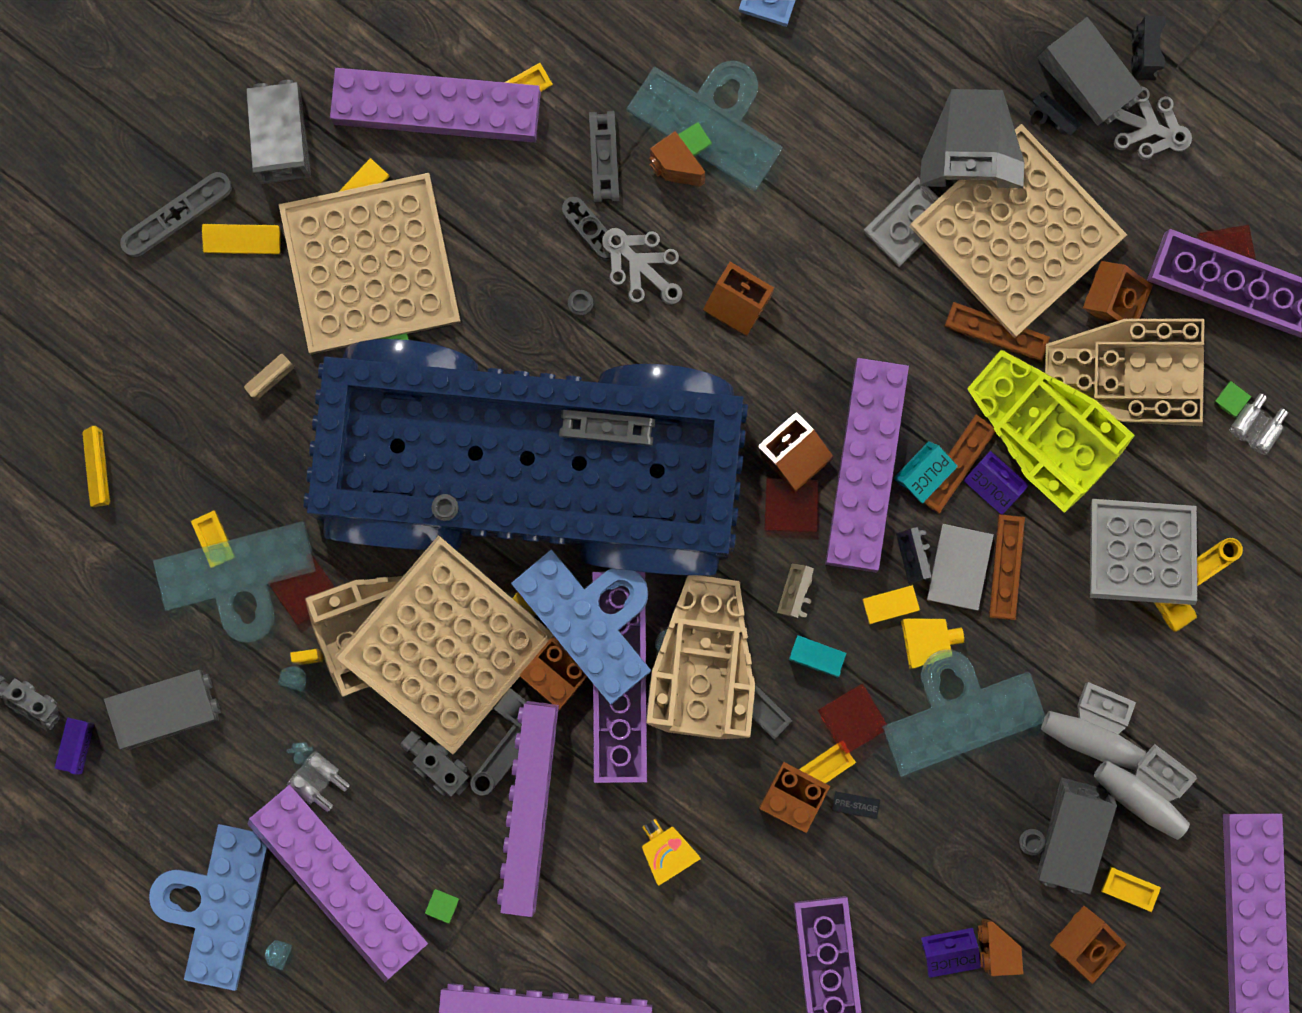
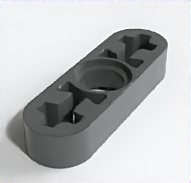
M567 198L562 205L564 217L600 259L611 260L610 253L607 251L601 252L602 245L598 240L595 244L592 243V241L600 237L602 232L605 234L608 230L580 198ZM570 204L573 206L579 205L578 211L584 217L578 225L575 223L579 221L578 216L575 213H568L570 211ZM587 222H593L597 225L598 230L594 235H587L583 232V226ZM612 237V238H611L612 244H613V245H618L616 239H615L614 237Z

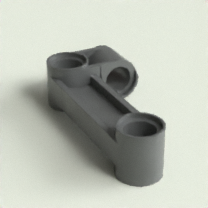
M509 688L494 709L511 723L515 724L472 777L471 788L478 795L490 794L513 766L514 759H518L519 749H515V739L517 733H521L522 723H518L519 708L524 707L527 701L511 688ZM481 776L487 777L490 781V787L486 791H480L476 786V781Z

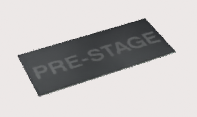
M835 791L832 811L877 819L880 799Z

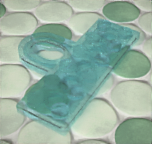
M727 61L716 66L698 93L654 66L627 107L628 112L666 136L674 131L680 134L699 122L712 145L697 155L755 192L783 150L782 146L741 121L757 96L758 81L753 70L746 64L738 61ZM730 79L737 80L740 84L737 103L727 109L718 107L713 100L716 89L719 86L725 85Z
M304 521L153 560L165 611L216 598L224 630L230 637L241 642L260 640L268 634L273 626L274 610L268 584L317 572ZM242 591L250 592L254 595L257 602L256 618L251 624L244 623L241 616L233 608L234 597Z
M941 650L926 660L921 672L922 684L931 708L882 726L898 773L900 776H904L1042 724L1045 714L1029 672L981 689L971 662L963 654L955 650ZM947 668L952 669L955 675L962 679L964 684L963 693L958 698L952 700L942 697L939 690L940 674L942 670Z

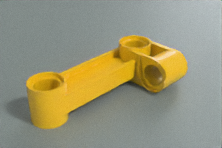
M1227 538L1220 541L1197 557V586L1241 557L1243 547L1237 539ZM1225 544L1233 547L1234 554L1232 557H1227L1223 553ZM1154 602L1161 612L1163 619L1174 632H1177L1197 618L1191 605Z

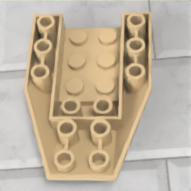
M1123 319L1046 344L1045 373L1095 399L1118 421L1203 426L1204 319Z

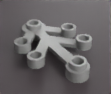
M1142 87L1144 90L1142 92L1146 96L1145 99H1140L1137 102L1144 118L1122 109L1117 111L1120 116L1116 119L1140 128L1129 134L1120 133L1117 135L1114 145L1119 150H1125L1130 144L1153 135L1164 138L1154 144L1143 143L1139 147L1138 156L1143 160H1148L1153 154L1168 148L1174 151H1183L1191 144L1192 135L1186 127L1179 126L1172 110L1173 100L1170 97H1162L1157 102V110L1163 113L1168 128L1159 125L1148 100L1150 96L1149 90L1145 87ZM1161 102H1167L1169 104V108H1162ZM1176 134L1183 136L1182 142L1175 139ZM1124 138L1127 144L1120 145L1118 139ZM1142 148H1148L1150 155H1144Z
M612 228L602 238L604 249L611 254L610 282L613 285H620L625 281L626 275L621 270V255H623L629 261L630 291L628 292V298L630 301L638 303L645 296L644 290L641 288L640 272L661 291L660 296L664 303L673 305L680 301L682 297L681 288L677 284H669L648 265L651 263L673 265L679 258L677 251L668 249L662 253H635L629 246L645 245L648 248H654L660 241L659 235L651 231L646 235L627 236L621 229ZM649 235L655 237V244L648 243L647 237ZM614 236L618 237L620 244L613 245L611 238ZM667 253L674 255L675 259L673 262L666 259ZM614 273L621 274L622 280L620 282L613 279ZM669 289L676 291L677 295L675 298L669 297ZM633 290L640 292V299L633 298Z

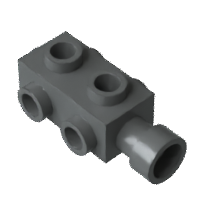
M0 675V697L3 699L4 704L12 708L14 712L32 721L37 727H41L46 731L48 729L52 730L59 721L57 702L52 697L46 694L44 696L35 692V687L27 681L20 682L14 678L8 684L6 679Z
M412 730L401 742L400 746L406 752L410 751L416 756L412 761L416 765L414 770L424 779L429 776L435 782L433 787L444 797L447 793L453 796L455 792L460 796L469 786V783L466 781L470 777L466 773L469 768L459 759L455 762L447 756L449 751L438 742L436 744L429 742L426 745L420 739L421 736ZM429 755L434 756L436 760L432 766L426 763V758ZM448 773L454 774L455 781L453 783L446 781L445 776Z

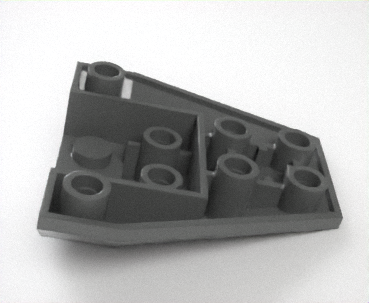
M951 89L921 160L920 186L946 187V180L997 181V188H1023L1025 162L1003 90Z

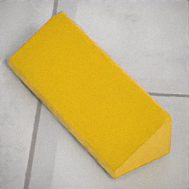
M202 224L204 253L280 254L281 228L278 225Z
M91 426L83 431V443L90 506L97 507L109 505L110 499L103 433L99 427Z

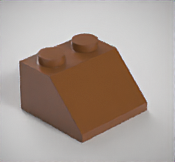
M676 131L650 148L649 160L651 163L649 166L657 177L661 175L665 181L695 186L705 184L704 169Z
M1101 261L1083 309L1096 318L1108 323L1123 319H1140L1153 285L1126 265Z
M1085 906L1072 917V920L1056 935L1054 941L1050 944L1066 962L1091 984L1097 980L1127 945L1101 918Z

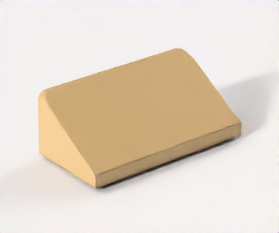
M280 354L250 380L244 388L253 399L259 400L292 371L294 366L284 354Z

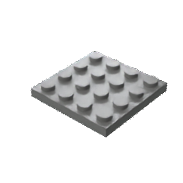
M1092 499L1090 598L1196 605V506Z

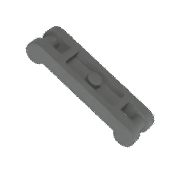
M607 111V114L589 112L594 202H602V199L619 201L615 112ZM607 124L608 129L598 130L597 125ZM601 182H611V189H601Z
M561 410L563 426L559 429V437L653 446L651 431L655 427V419ZM574 420L581 421L580 430L573 429ZM634 426L641 427V436L633 435Z

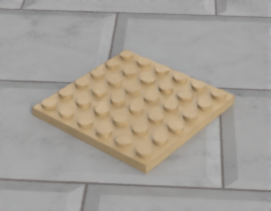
M1022 124L1015 129L1025 162L1023 188H997V181L958 180L909 226L1014 338L1127 236L1117 223Z
M429 173L279 204L310 355L348 347L360 341L382 339L461 323Z
M437 536L335 657L450 753L454 754L554 635L446 541Z

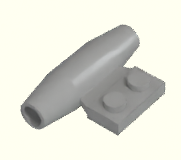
M1089 682L1085 683L1077 705L1079 718L1048 711L1041 726L1043 732L1065 746L1102 762L1107 760L1119 767L1137 770L1138 762L1146 754L1144 750L1119 735L1128 726L1136 702Z
M1156 744L1138 762L1135 775L1107 760L1097 768L1094 774L1095 779L1116 801L1145 823L1177 840L1186 833L1190 823L1169 801L1180 798L1195 782L1197 777Z

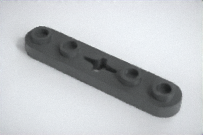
M221 172L210 174L128 230L120 240L122 250L131 257L143 255L226 198L232 190L230 179ZM173 209L177 211L183 210L180 213V220L170 219L173 215L171 212Z

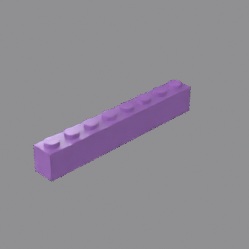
M527 701L524 707L519 708L518 723H522L521 733H517L515 739V749H519L518 760L514 759L512 766V775H516L515 786L511 785L509 801H513L512 811H508L506 827H510L509 837H505L503 853H507L506 863H502L500 879H504V887L499 889L497 904L501 905V913L532 917L536 911L559 705Z
M448 984L447 988L441 989L439 1013H652V1005H647V1000L632 999L631 1003H622L619 997H605V1001L595 1000L593 995L580 994L579 999L568 998V993L553 992V996L549 997L542 996V991L527 990L526 995L516 994V989L500 988V992H489L490 987L474 986V990H464V985Z

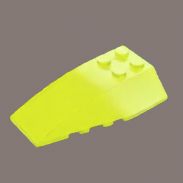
M1000 350L967 388L985 417H988L994 426L997 435L1002 438L1008 447L1009 453L1017 461L1025 477L1064 513L1089 491L1123 453L1135 436L1095 399L1003 350Z

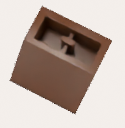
M729 262L715 285L703 311L747 337L771 298L774 287Z
M797 412L758 446L761 458L795 492L834 458L815 430Z
M554 636L519 675L548 701L559 705V710L563 708L588 677Z
M783 762L759 809L807 833L830 786Z
M981 919L982 925H978V940L982 941L984 952L979 953L980 967L990 976L1023 974L1022 947L994 922L988 919Z

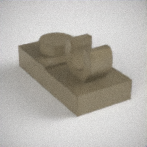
M791 564L777 613L798 618V616L807 617V613L801 611L802 603H811V600L804 596L811 585L814 568Z

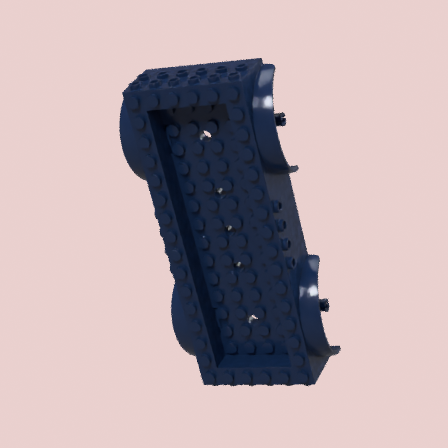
M373 339L356 342L345 349L343 358L324 356V363L319 364L318 379H321L322 382L321 389H317L315 395V404L319 405L318 415L313 416L312 430L316 431L315 441L310 443L309 455L313 457L312 467L307 469L306 480L310 483L309 493H305L304 508L316 520L324 521L323 530L325 538L363 545L426 550L437 536H440L451 547L458 550L463 534L501 539H519L531 542L540 541L553 544L581 545V562L586 564L640 572L699 576L715 575L719 559L727 560L729 552H734L736 534H731V526H736L738 508H733V502L739 499L741 482L735 481L736 474L741 475L743 456H738V450L744 447L745 430L740 428L741 423H746L748 404H743V396H734L733 387L718 376L696 369L663 364H632L614 367L604 371L600 375L598 383L582 381V377L566 376V380L555 379L556 375L549 373H540V377L529 376L530 373L526 371H514V375L503 374L504 370L497 368H488V372L479 371L478 364L463 353L435 344L401 339ZM561 410L655 419V427L651 431L653 446L559 437V429L563 426ZM574 420L573 429L580 430L581 421ZM640 426L633 427V435L641 436ZM395 439H401L405 443L404 451L398 454L393 453L390 448L391 443ZM482 450L483 456L480 460L472 461L470 459L472 451ZM525 455H533L535 461L532 465L524 466L521 464V460ZM582 459L586 461V468L582 471L573 469V463L576 460ZM661 464L665 469L663 477L653 478L650 475L651 466ZM442 494L451 495L458 503V513L449 521L437 519L432 512L434 499Z

